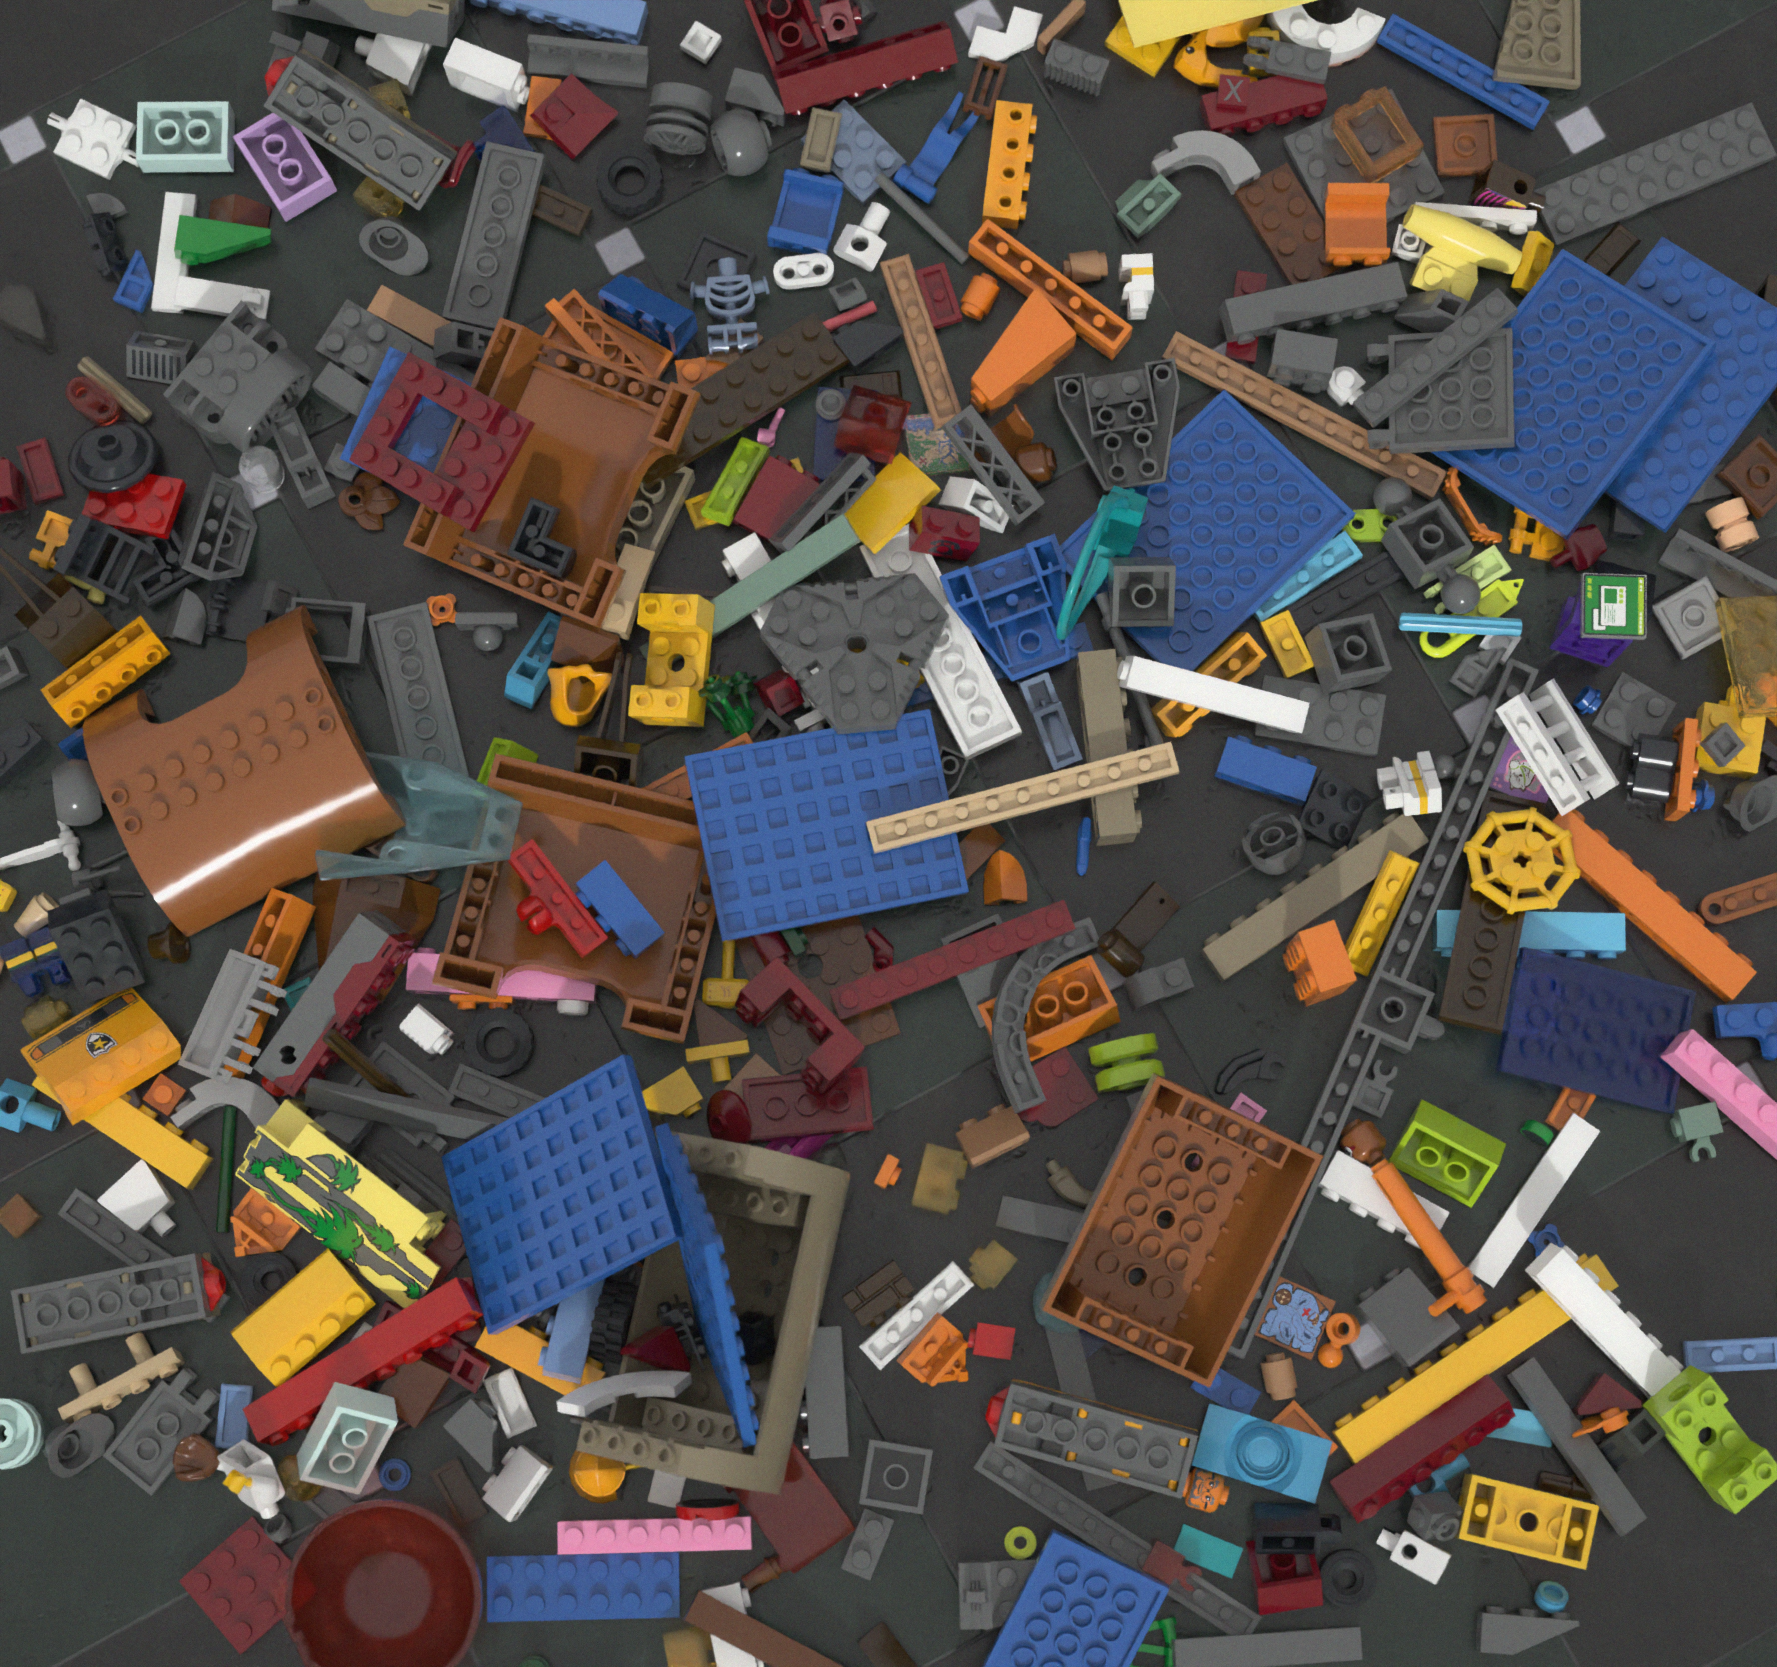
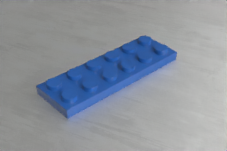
M680 1552L487 1556V1622L681 1617Z

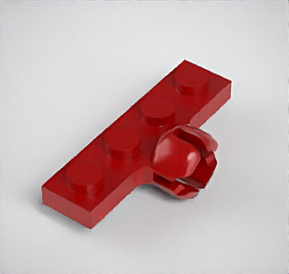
M533 839L507 856L506 860L530 891V895L519 902L516 912L521 922L533 914H537L528 921L529 925L526 926L531 933L539 935L549 927L556 926L581 958H584L608 940L607 935Z

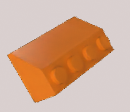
M1092 955L1047 974L1036 987L1024 1020V1031H1026V1043L1030 1062L1121 1022L1117 1004ZM996 998L977 1006L991 1041L992 1017Z

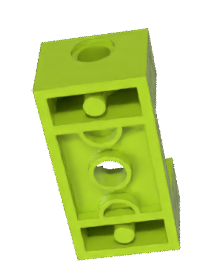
M1689 1365L1642 1406L1667 1433L1665 1437L1712 1499L1722 1507L1737 1514L1777 1480V1463L1765 1448L1747 1437L1724 1406L1729 1399L1713 1378L1707 1373ZM1705 1427H1710L1712 1432L1710 1439L1707 1442L1700 1443L1699 1432Z

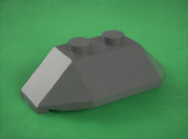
M215 472L211 473L193 511L181 548L178 562L182 569L210 581L242 576L258 526L251 508L243 495L244 490L240 483Z

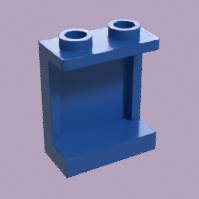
M801 168L785 169L783 174L784 181L772 226L770 225L767 235L768 246L804 255L823 253L828 256L844 194V183L831 175L819 177L810 175V172Z

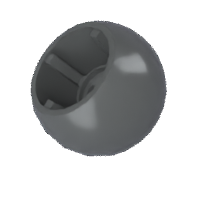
M737 109L727 111L713 121L710 126L711 139L717 158L726 174L746 176L758 171L765 165L768 160L767 147L772 146L769 130L763 120L758 122L752 112Z
M70 759L56 765L52 769V783L57 820L70 826H84L102 817V804L106 802L95 780L89 761L85 759Z

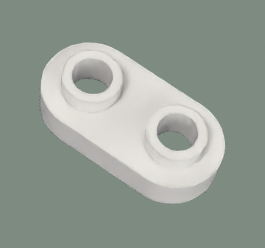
M823 253L783 257L774 266V279L778 286L783 289L822 286L833 278L834 265L831 258ZM818 267L823 268L824 273L816 275L813 272L814 269ZM787 271H792L795 274L791 279H787L783 275Z

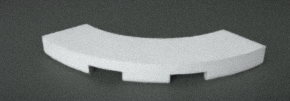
M642 1371L604 1378L584 1385L557 1401L558 1412L586 1417L601 1407L615 1403V1397L635 1393L636 1398H675L692 1383L691 1373L680 1371Z

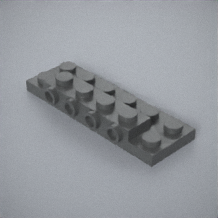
M348 299L315 347L316 353L342 367L343 371L358 380L360 378L367 382V387L370 389L389 346L406 354L410 352L429 364L467 382L472 383L475 377L473 373L457 364L433 359L434 350Z

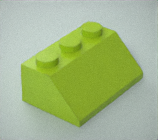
M1422 1099L1410 1117L1388 1162H1393L1397 1169L1472 1208L1498 1168L1506 1143Z

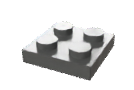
M1622 672L1593 720L1591 727L1630 749L1632 741H1637L1639 733L1659 735L1676 702Z

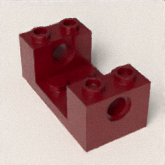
M776 957L740 990L734 1005L737 1008L736 1013L746 1024L751 1022L757 1027L784 1003L786 1013L794 1021L800 1020L808 1028L806 1032L817 1044L822 1043L807 1058L806 1065L801 1069L800 1074L803 1076L801 1079L808 1089L812 1092L817 1090L823 1095L857 1063L865 1047Z

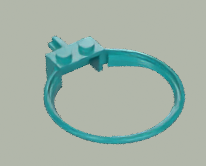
M1114 485L1107 496H1102L1097 509L1098 513L1081 550L1063 601L1056 628L1057 639L1064 640L1069 636L1083 610L1101 587L1109 572V557H1116V555L1129 557L1136 543L1149 499L1135 493V489L1129 488V490ZM1094 549L1096 550L1095 556L1093 558L1091 567L1089 569V572L1087 574L1086 580L1081 589L1079 597L1073 608L1082 577L1084 575L1088 561Z

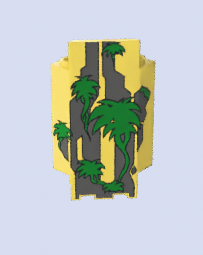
M285 1099L266 1125L257 1126L255 1133L258 1136L250 1142L244 1154L246 1160L238 1167L235 1175L404 1309L423 1298L441 1267L424 1254L426 1249L422 1246L430 1238H436L445 1226L442 1220L446 1214L442 1211L424 1214L324 1135L326 1130L305 1114L309 1107L304 1106V1102L301 1099Z

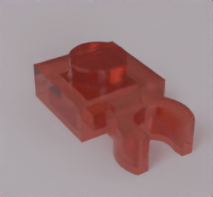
M1157 1540L1141 1568L1171 1585L1174 1577L1179 1579L1180 1585L1188 1591H1193L1194 1587L1186 1582L1187 1574L1193 1572L1199 1576L1202 1575V1571L1195 1566H1182L1181 1564L1186 1556Z

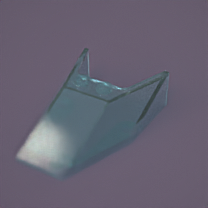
M365 752L383 792L395 797L397 804L401 806V812L407 825L397 830L394 839L383 846L379 859L316 850L315 854L320 880L409 873L510 860L523 804L437 762Z

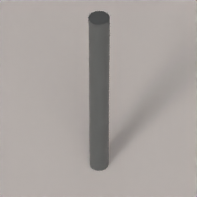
M883 172L874 179L890 197L961 264L966 261L970 255Z

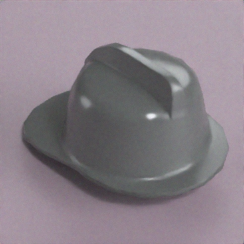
M393 216L375 218L366 224L360 232L359 242L363 251L399 275L411 276L418 274L425 268L428 262V250L424 242L410 232L406 224L399 218Z
M1777 774L1761 781H1744L1739 783L1733 790L1731 797L1723 802V807L1729 810L1731 816L1741 823L1744 830L1753 831L1777 817Z
M90 1413L72 1424H63L53 1429L46 1440V1446L43 1450L44 1456L48 1458L49 1467L52 1472L62 1478L72 1477L99 1459L113 1443L115 1435L114 1424L106 1415Z

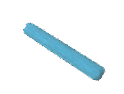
M1401 613L1399 616V629L1403 631L1518 637L1522 633V620L1516 618Z

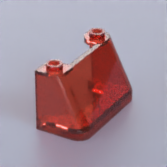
M793 1442L781 1494L764 1493L722 1485L728 1494L734 1491L778 1552V1555L774 1558L785 1573L791 1570L795 1575L857 1529L850 1517L842 1511L840 1504L835 1500L809 1464L799 1447Z

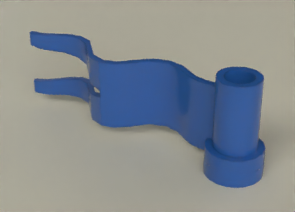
M960 91L948 111L933 128L924 147L909 167L903 164L892 180L901 190L905 189L927 204L932 201L938 190L933 185L948 166L963 138L970 132L979 116L973 115V111L960 127L953 130L950 134L947 133L964 96Z

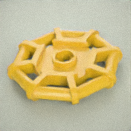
M1530 807L1527 810L1501 813L1491 811L1486 814V820L1470 841L1464 843L1463 847L1469 863L1472 889L1481 892L1506 909L1508 914L1512 915L1518 911L1543 908L1552 910L1558 907L1557 902L1572 882L1580 877L1581 870L1577 868L1571 837L1573 834L1570 830H1564L1537 812L1535 807ZM1526 822L1524 830L1506 831L1502 826ZM1533 824L1554 838L1546 841L1542 834L1532 831ZM1494 831L1498 837L1491 848L1483 847L1482 844ZM1560 846L1564 866L1556 865L1552 850ZM1518 855H1522L1529 861L1526 863L1525 868H1521V865L1514 863L1513 859H1516ZM1480 857L1488 859L1490 874H1483ZM1551 875L1559 876L1560 879L1551 891H1548L1544 886L1547 879ZM1496 882L1500 884L1501 882L1507 886V890L1511 892L1510 897L1491 883ZM1537 892L1539 895L1537 897L1517 899L1520 893Z

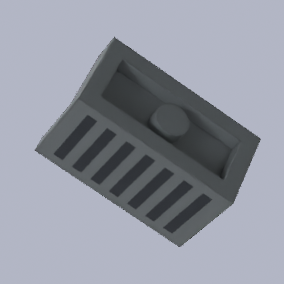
M135 331L126 344L127 377L172 384L188 365V361L195 351V340Z

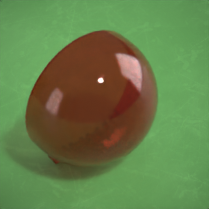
M398 1499L363 1501L341 1509L326 1518L300 1545L291 1562L288 1574L276 1581L279 1587L268 1592L278 1613L286 1610L287 1616L282 1618V1621L293 1643L295 1642L298 1647L296 1649L305 1667H456L473 1642L483 1606L480 1570L473 1551L465 1538L447 1519L423 1505Z

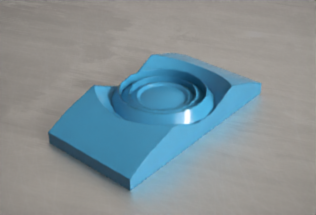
M1209 1403L1191 1465L1315 1503L1332 1441Z

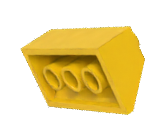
M327 1248L230 1331V1333L255 1366L277 1388L371 1309L375 1302L367 1288Z

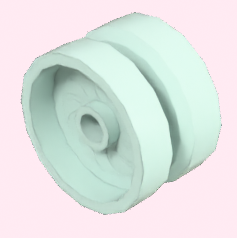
M0 1399V1469H13L29 1463L39 1453L44 1442L45 1427L41 1415L31 1404L21 1399ZM5 1428L6 1430L4 1434L7 1436V1439H5L2 1435V1432Z

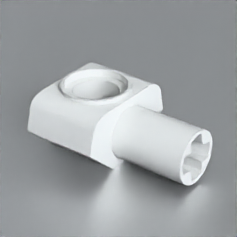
M872 202L859 226L846 224L833 249L834 253L840 258L867 271H873L887 245L885 241L878 237V234L890 211L883 205ZM857 242H863L868 247L866 250L859 252L854 250L852 246Z

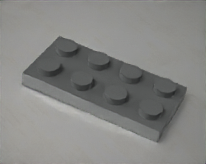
M1264 675L1261 690L1305 701L1310 704L1302 733H1293L1256 723L1254 737L1372 757L1378 755L1386 695L1353 689L1323 694L1320 684Z

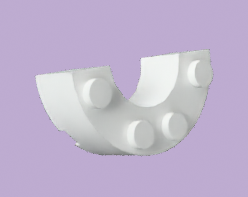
M1302 4L1266 14L1272 31L1279 30L1281 42L1332 52L1329 67L1342 65L1343 62L1354 58L1358 59L1364 55L1377 41L1386 20L1383 17L1357 8L1354 14L1344 22L1329 25L1319 23L1308 16Z

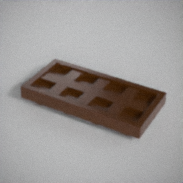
M1287 163L1235 191L1234 196L1288 285L1330 277L1346 268L1334 266L1333 263H1325V224Z

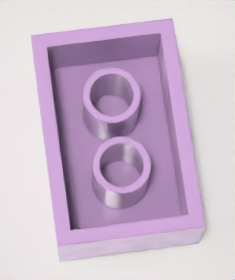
M269 114L233 136L243 156L285 222L337 191L331 177L303 133L276 114Z

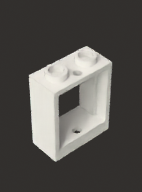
M458 38L454 39L443 63L450 86L517 112L520 103L524 105L527 101L530 91L522 64Z

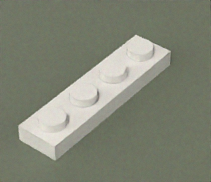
M1415 202V205L1450 213L1491 232L1509 230L1511 234L1523 235L1528 231H1532L1537 218L1536 210Z

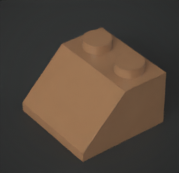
M1001 1104L987 1111L989 1117L977 1122L976 1118H972L959 1125L961 1131L957 1132L955 1136L972 1169L1029 1141L1030 1135L1018 1114H1015L1012 1106L1006 1108L1004 1104Z

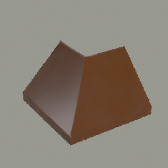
M562 616L551 656L552 661L575 667L589 664L595 672L613 673L616 653L622 652L621 669L625 666L620 636L573 618ZM579 676L582 684L591 681L585 676Z

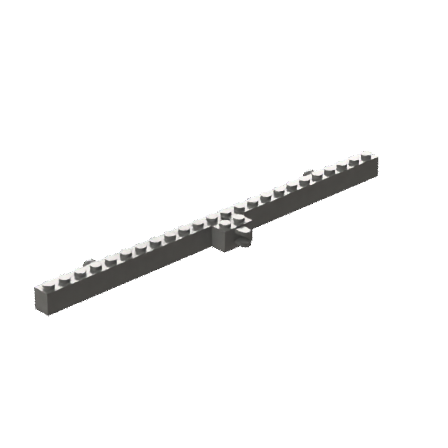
M1509 658L1503 666L1461 766H1457L1455 759L1446 754L1436 757L1433 761L1438 778L1449 779L1453 777L1455 780L1421 857L1420 865L1402 901L1299 1141L1300 1144L1321 1154L1323 1158L1227 1352L1239 1359L1245 1358L1379 1043L1407 1054L1411 1051L1417 1036L1436 1041L1437 1038L1439 1039L1440 1036L1445 1034L1443 1023L1426 1015L1435 993L1408 982L1406 979L1511 737L1496 709L1520 693L1524 692L1528 697L1538 674V669L1513 658ZM1390 1004L1394 1005V1012L1398 1016L1388 1017L1384 1007L1387 1008Z

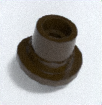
M172 921L168 923L165 930L152 933L148 937V950L153 959L168 958L174 964H183L189 960L191 955L190 939Z

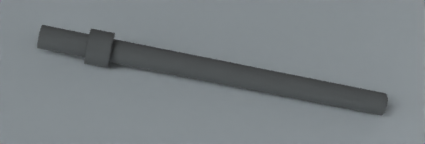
M1107 592L1100 593L1096 596L1103 615L1101 622L1105 632L1110 634L1118 657H1122V661H1125L1126 656H1131L1121 627L1111 626L1109 596ZM1131 690L1151 745L1163 744V739L1146 694Z

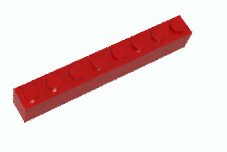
M455 1277L244 1407L242 1410L257 1442L277 1446L289 1439L288 1435L295 1430H302L313 1425L334 1382L368 1391V1385L377 1380L381 1381L393 1376L396 1373V1368L404 1363L410 1364L419 1360L423 1356L422 1352L430 1347L435 1348L445 1344L451 1334L474 1326L476 1319L484 1315L469 1283Z

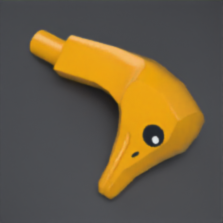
M1208 29L1197 31L1188 44L1178 52L1174 60V68L1181 75L1202 86L1218 88L1220 74L1250 77V83L1258 80L1256 77L1242 74V70L1223 69L1209 62L1206 55V35Z

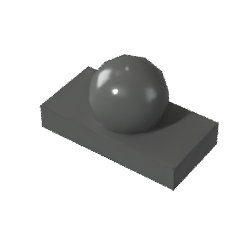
M516 612L455 613V625L459 631L474 630L472 637L476 647L483 651H492L499 647L502 642V630H520V618Z

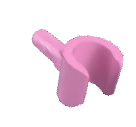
M778 408L769 429L759 428L758 443L769 448L774 446L776 431L785 412L783 408Z

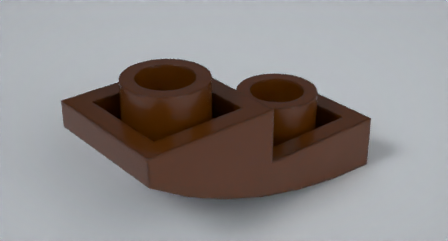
M990 824L975 827L959 843L966 880L1006 841Z

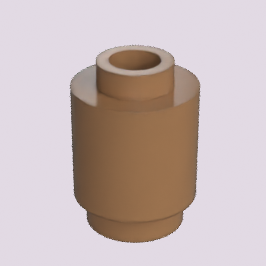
M1097 250L1068 253L1067 260L1062 261L1063 275L1073 283L1098 281L1101 277L1108 275L1105 252L1098 253Z
M1284 1352L1265 1355L1266 1361L1260 1364L1266 1393H1270L1272 1401L1295 1397V1388L1298 1386L1292 1357H1285Z

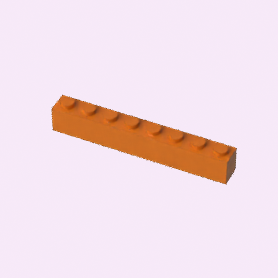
M1573 809L1563 816L1558 813L1552 819V822L1564 830H1570L1573 834L1571 841L1577 868L1581 870L1580 877L1621 913H1625V916L1722 1001L1725 1003L1732 1001L1757 973L1752 968L1753 963L1750 959L1741 953H1734L1728 947L1729 942L1717 932L1711 933L1703 926L1705 922L1699 915L1692 911L1688 913L1679 905L1681 901L1676 895L1668 890L1664 892L1656 885L1657 880L1646 870L1640 871L1632 864L1633 859L1623 850L1619 849L1617 851L1608 843L1610 841L1609 838L1598 829L1592 830L1585 824L1586 819L1579 811ZM1545 831L1541 832L1546 841L1554 838ZM1558 846L1552 852L1563 862L1560 846Z

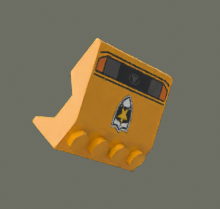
M132 987L106 997L20 1049L39 1079L49 1086L59 1100L72 1125H75L181 1058V1045L163 1020Z

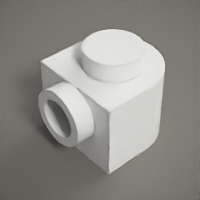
M1346 366L1338 367L1333 371L1327 386V393L1340 408L1347 403L1353 405V402L1365 393L1362 389L1366 382L1354 369Z

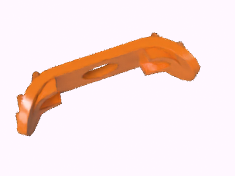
M1453 466L1450 467L1447 475L1444 477V483L1446 484L1442 491H1445L1448 500L1472 537V541L1484 543V546L1500 543L1502 541L1500 533L1490 531L1484 523L1478 524L1457 489L1461 485L1457 476L1458 469Z

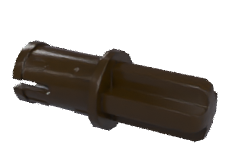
M1547 1471L1541 1472L1538 1482L1539 1489L1567 1495V1498L1570 1499L1577 1497L1594 1501L1576 1474L1566 1476Z

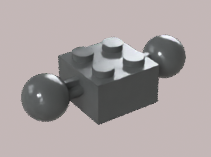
M1397 477L1383 479L1374 489V505L1382 514L1395 516L1397 520L1389 524L1381 542L1413 588L1417 589L1439 578L1443 584L1441 599L1449 611L1456 614H1465L1475 609L1481 598V590L1478 583L1472 577L1458 574L1455 570L1467 561L1474 546L1440 498L1413 511L1410 506L1412 503L1410 486L1404 480Z

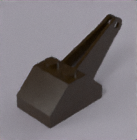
M0 546V554L42 588L30 599L0 563V572L26 602L14 615L67 669L118 632L60 573L46 584Z
M617 652L596 738L578 736L575 745L574 773L640 788L644 751L641 744L627 742L630 678L633 663V654L630 653L627 654L624 669L619 741L606 739L622 664V652Z

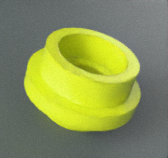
M1014 1527L1005 1536V1549L1013 1558L1025 1559L1035 1551V1535L1026 1527ZM1019 1536L1026 1539V1546L1022 1549H1018L1014 1545V1540Z

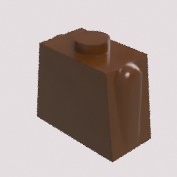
M424 1355L413 1363H404L396 1368V1373L385 1379L378 1392L379 1394L394 1397L397 1416L409 1423L414 1429L420 1428L451 1381V1378H449L450 1372Z

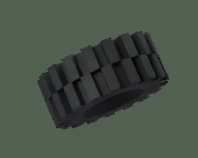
M608 1280L606 1285H604L602 1295H599L598 1306L594 1310L595 1317L591 1324L592 1332L590 1333L589 1340H591L589 1350H591L590 1355L593 1358L618 1364L622 1363L623 1355H620L621 1348L626 1345L639 1289L638 1285L615 1280Z

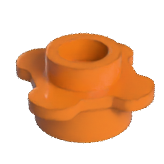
M447 593L445 596H431L427 599L426 602L433 626H438L442 622L455 623V613L457 612L455 611L454 604L456 603V597L453 594ZM441 607L445 608L444 612H440Z

